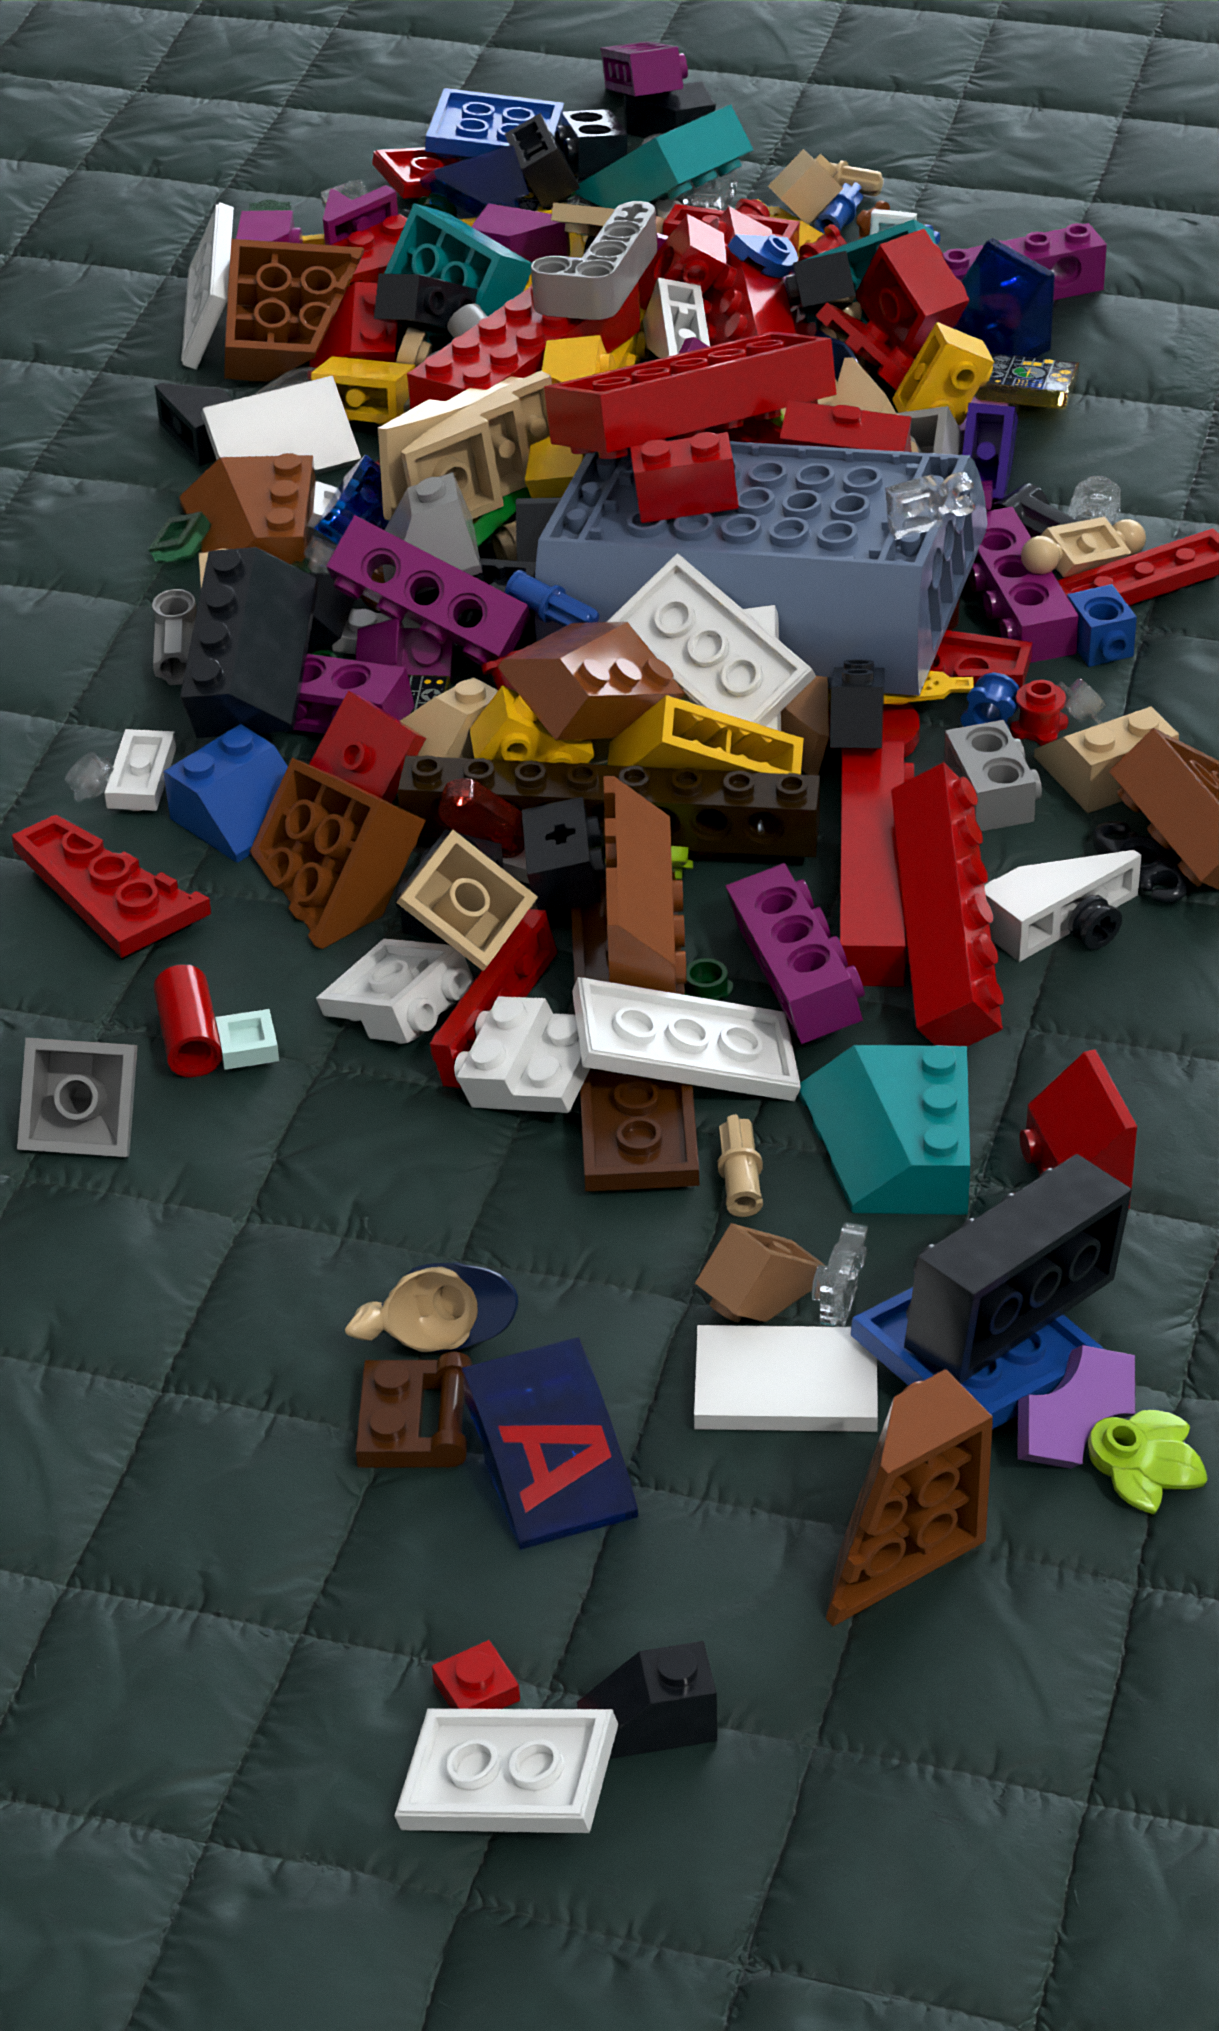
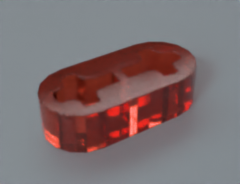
M454 779L446 784L440 800L439 815L447 826L457 833L502 844L504 859L514 858L522 854L525 846L522 812L472 779Z

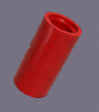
M192 965L169 967L162 971L154 982V994L168 1065L173 1072L180 1076H204L215 1070L222 1060V1049L207 978L203 971Z

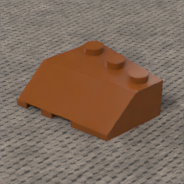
M231 239L224 379L269 382L315 358L362 258L364 248Z
M285 453L279 456L220 457L179 496L180 505L183 512L188 516L190 529L193 536H196L201 553L218 549L257 547L306 573H310L315 528L308 526L310 493L316 482L313 455Z
M628 622L571 623L508 656L498 665L500 671L555 741L616 738L664 696L668 695L681 699L685 694L673 679L674 674L671 668L656 658Z
M1152 728L1109 771L1121 786L1116 792L1130 809L1136 813L1142 811L1151 822L1147 830L1161 846L1167 850L1172 847L1182 859L1177 864L1179 869L1193 884L1200 887L1205 883L1219 890V761Z
M292 757L250 849V853L273 886L281 889L291 902L289 909L295 918L304 921L310 930L308 936L313 944L324 949L383 916L410 854L417 844L418 837L426 820L337 776Z
M603 776L609 982L676 993V984H687L686 951H675V948L685 947L684 915H673V912H683V880H672L670 816L615 776Z
M946 1369L924 1381L910 1384L893 1398L840 1547L826 1619L832 1626L841 1623L986 1542L993 1416Z

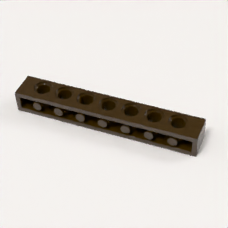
M406 755L398 786L399 807L426 820L419 837L439 838L443 831L447 829L489 841L524 843L522 810L583 796L589 817L594 815L599 817L604 837V846L601 847H605L603 776H615L670 816L671 846L688 847V851L797 857H816L820 825V776Z

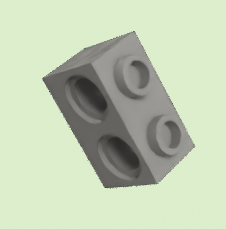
M999 720L945 730L944 763L959 778L964 776L973 785L978 797V804L974 808L976 822L980 830L986 831L1034 822L1035 800L1041 799L1042 796L1040 777L1036 769L1030 770L1025 761L1023 744L1019 738H1013L1005 721Z

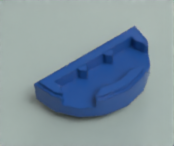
M736 234L728 244L729 250L739 260L744 262L747 257H750L758 264L764 266L761 273L770 277L781 278L787 276L792 269L793 262L798 260L796 249L787 237Z

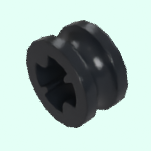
M1091 895L1076 906L1070 916L1068 929L1073 936L1081 939L1088 948L1092 950L1100 949L1112 941L1119 932L1122 925V914L1117 908L1109 906L1108 901L1100 895Z

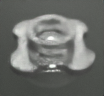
M1077 678L1069 688L1062 682L1057 685L1067 696L1064 708L1076 720L1083 724L1090 718L1096 725L1103 723L1097 715L1107 704L1087 683Z
M90 752L80 758L68 771L65 781L71 786V791L75 794L74 799L77 802H81L86 797L95 798L106 789L109 777L114 770V767L109 764L111 759L108 756L99 758L94 752Z

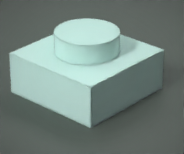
M270 1009L215 1017L225 1070L279 1061L278 1045Z

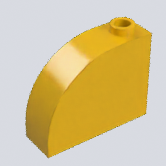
M666 695L609 743L607 765L777 774L796 773L801 775L804 738Z

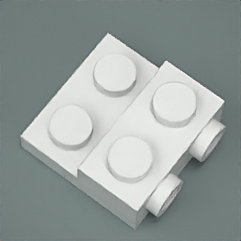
M383 939L316 999L324 1016L345 1018L351 1021L361 1020L370 1039L394 1041L398 1044H403L417 1039L424 1031L431 1030L437 1022L438 1015L453 1007L466 994L474 979L465 957L451 945Z
M498 996L490 1011H482L478 1015L475 1025L477 1038L470 1051L460 1052L455 1061L454 1071L456 1080L464 1091L471 1107L569 1113L590 1068L583 1067L575 1014H553L546 998Z

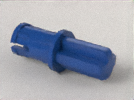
M855 182L853 186L844 183L841 186L843 188L841 192L824 208L822 214L815 220V229L825 234L824 228L833 224L841 232L843 226L850 224L854 220L856 208L864 198L859 192L862 187Z
M523 570L516 571L507 582L505 593L527 604L529 609L538 613L539 619L545 623L554 621L565 627L571 623L598 622L599 613L596 609L566 595L565 589L560 585L551 587L526 574Z

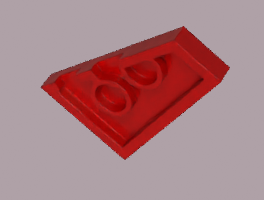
M826 302L816 317L827 327H832L848 336L844 343L872 365L880 366L877 373L897 391L915 359L899 346H895L893 349L887 343L891 335L872 319L865 324Z

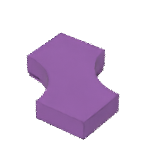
M1084 1345L1071 1350L1066 1373L1060 1384L1051 1393L1045 1395L1029 1394L1018 1399V1459L1070 1469L1081 1465L1089 1434L1098 1421L1107 1417L1125 1419L1135 1414V1355Z

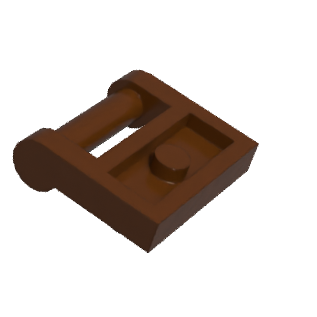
M460 1352L445 1353L438 1360H365L356 1445L358 1468L456 1467L461 1465L466 1460L467 1439L462 1434L465 1387L472 1379V1360ZM425 1389H441L438 1432L432 1437H421Z

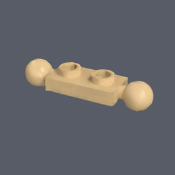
M1106 517L1048 527L1040 536L1033 537L1024 544L1021 551V560L1024 567L1031 573L1047 574L1056 569L1063 577H1067L1139 553L1145 545L1146 534L1144 528L1134 520L1123 519L1112 526Z

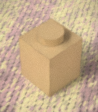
M804 149L768 185L808 225L843 189L833 178L838 170L822 154H819L814 159Z

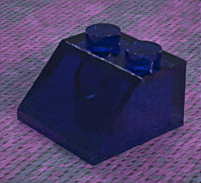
M514 145L435 169L419 179L423 188L430 192L444 194L456 206L473 215L482 213L488 203L519 208L518 200L529 195Z
M994 238L987 240L961 281L970 300L953 329L984 341L991 356L992 354L1035 358L1051 350L1055 273Z

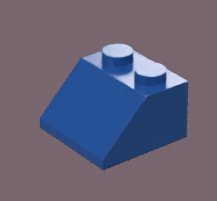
M239 724L163 771L170 819L238 863L251 855L250 849L288 766L275 745L242 724Z

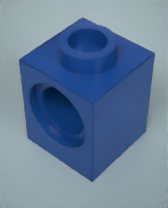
M1113 584L1067 594L1069 601L1078 614L1076 650L1088 667L1134 656L1137 617Z

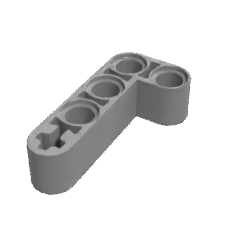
M631 201L619 205L582 258L546 256L535 260L531 264L534 310L546 316L601 320L614 316L620 310L657 253L655 207L643 201Z

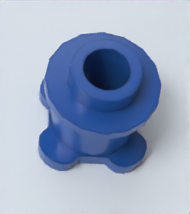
M995 672L978 678L974 688L967 695L969 706L961 715L960 721L962 725L966 727L1004 720L1009 729L1007 724L1008 718L1018 709L1015 698L1020 688L1012 678Z

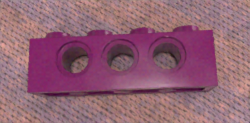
M642 41L600 48L605 89L632 96L683 89L682 79L687 78L688 69L684 53L679 54L677 46Z
M1075 223L1063 229L1049 232H1032L1025 237L1005 241L993 240L977 247L946 251L943 253L944 260L956 279L962 282L970 299L959 320L1104 290L1107 244L1089 223Z
M1013 507L987 511L988 526L968 575L971 590L979 592L983 599L987 618L996 621L999 626L1000 638L1033 642L1030 663L1076 654L1078 614L1052 571L1047 574H1034L1024 567L1021 560V551L1024 544L1031 539V536Z
M354 515L326 565L332 579L335 580L333 586L341 593L356 600H359L361 595L378 603L376 609L391 619H400L401 622L406 617L420 624L419 631L423 635L439 644L444 645L448 639L464 647L462 654L481 666L512 652L531 619L529 607L524 602ZM381 565H392L396 568V573L391 580L385 583H378L372 580V574L376 568ZM424 587H434L439 590V596L432 604L419 605L414 602L417 592ZM476 609L483 613L481 621L474 627L464 628L457 624L458 617L465 610Z
M307 654L294 730L325 734L348 691L362 696L397 720H402L414 708L406 667Z
M783 863L725 885L737 927L801 1044L863 1021L857 1000L865 996L860 976L854 965L847 967L848 963L843 947L837 936L831 937L828 923L821 908L817 907L814 909L813 899L804 879L795 882L786 864Z

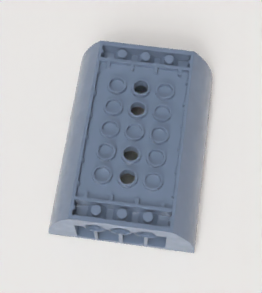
M667 438V441L678 440L679 438ZM730 441L739 509L641 523L630 448H627V456L614 459H601L598 452L586 454L538 539L535 579L551 587L560 585L565 589L566 595L596 609L599 613L598 622H607L678 553L742 609L775 605L779 619V641L810 666L815 675L828 677V689H831L834 667H844V661L864 659L874 661V668H885L884 693L919 696L977 556L978 548L985 536L988 521L981 478L975 462L969 455ZM534 612L536 642L564 627L554 621L545 623L539 619L538 613Z

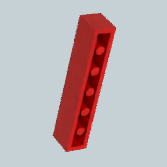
M882 742V748H842L840 943L846 955L847 967L855 966L863 986L904 987L905 965H910L891 789L914 778V763H904V742Z
M942 762L891 789L916 1026L935 1046L968 1047L1003 1030L1000 1006L1004 1003V997L996 980L995 964L998 963V953L991 941L989 924L993 922V914L986 900L984 886L988 882V874L981 861L979 844L983 842V836L976 822L974 808L978 804V797L973 785L966 777L962 776L959 778Z

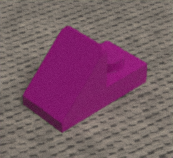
M385 185L351 200L337 190L330 189L323 215L325 245L334 244L349 237L353 232L363 231L383 222L387 217L398 215L396 191Z
M396 618L357 630L356 661L406 667L408 676L447 677L446 682H453L454 642L447 639L444 645L439 644L423 635L419 628H405L400 619Z

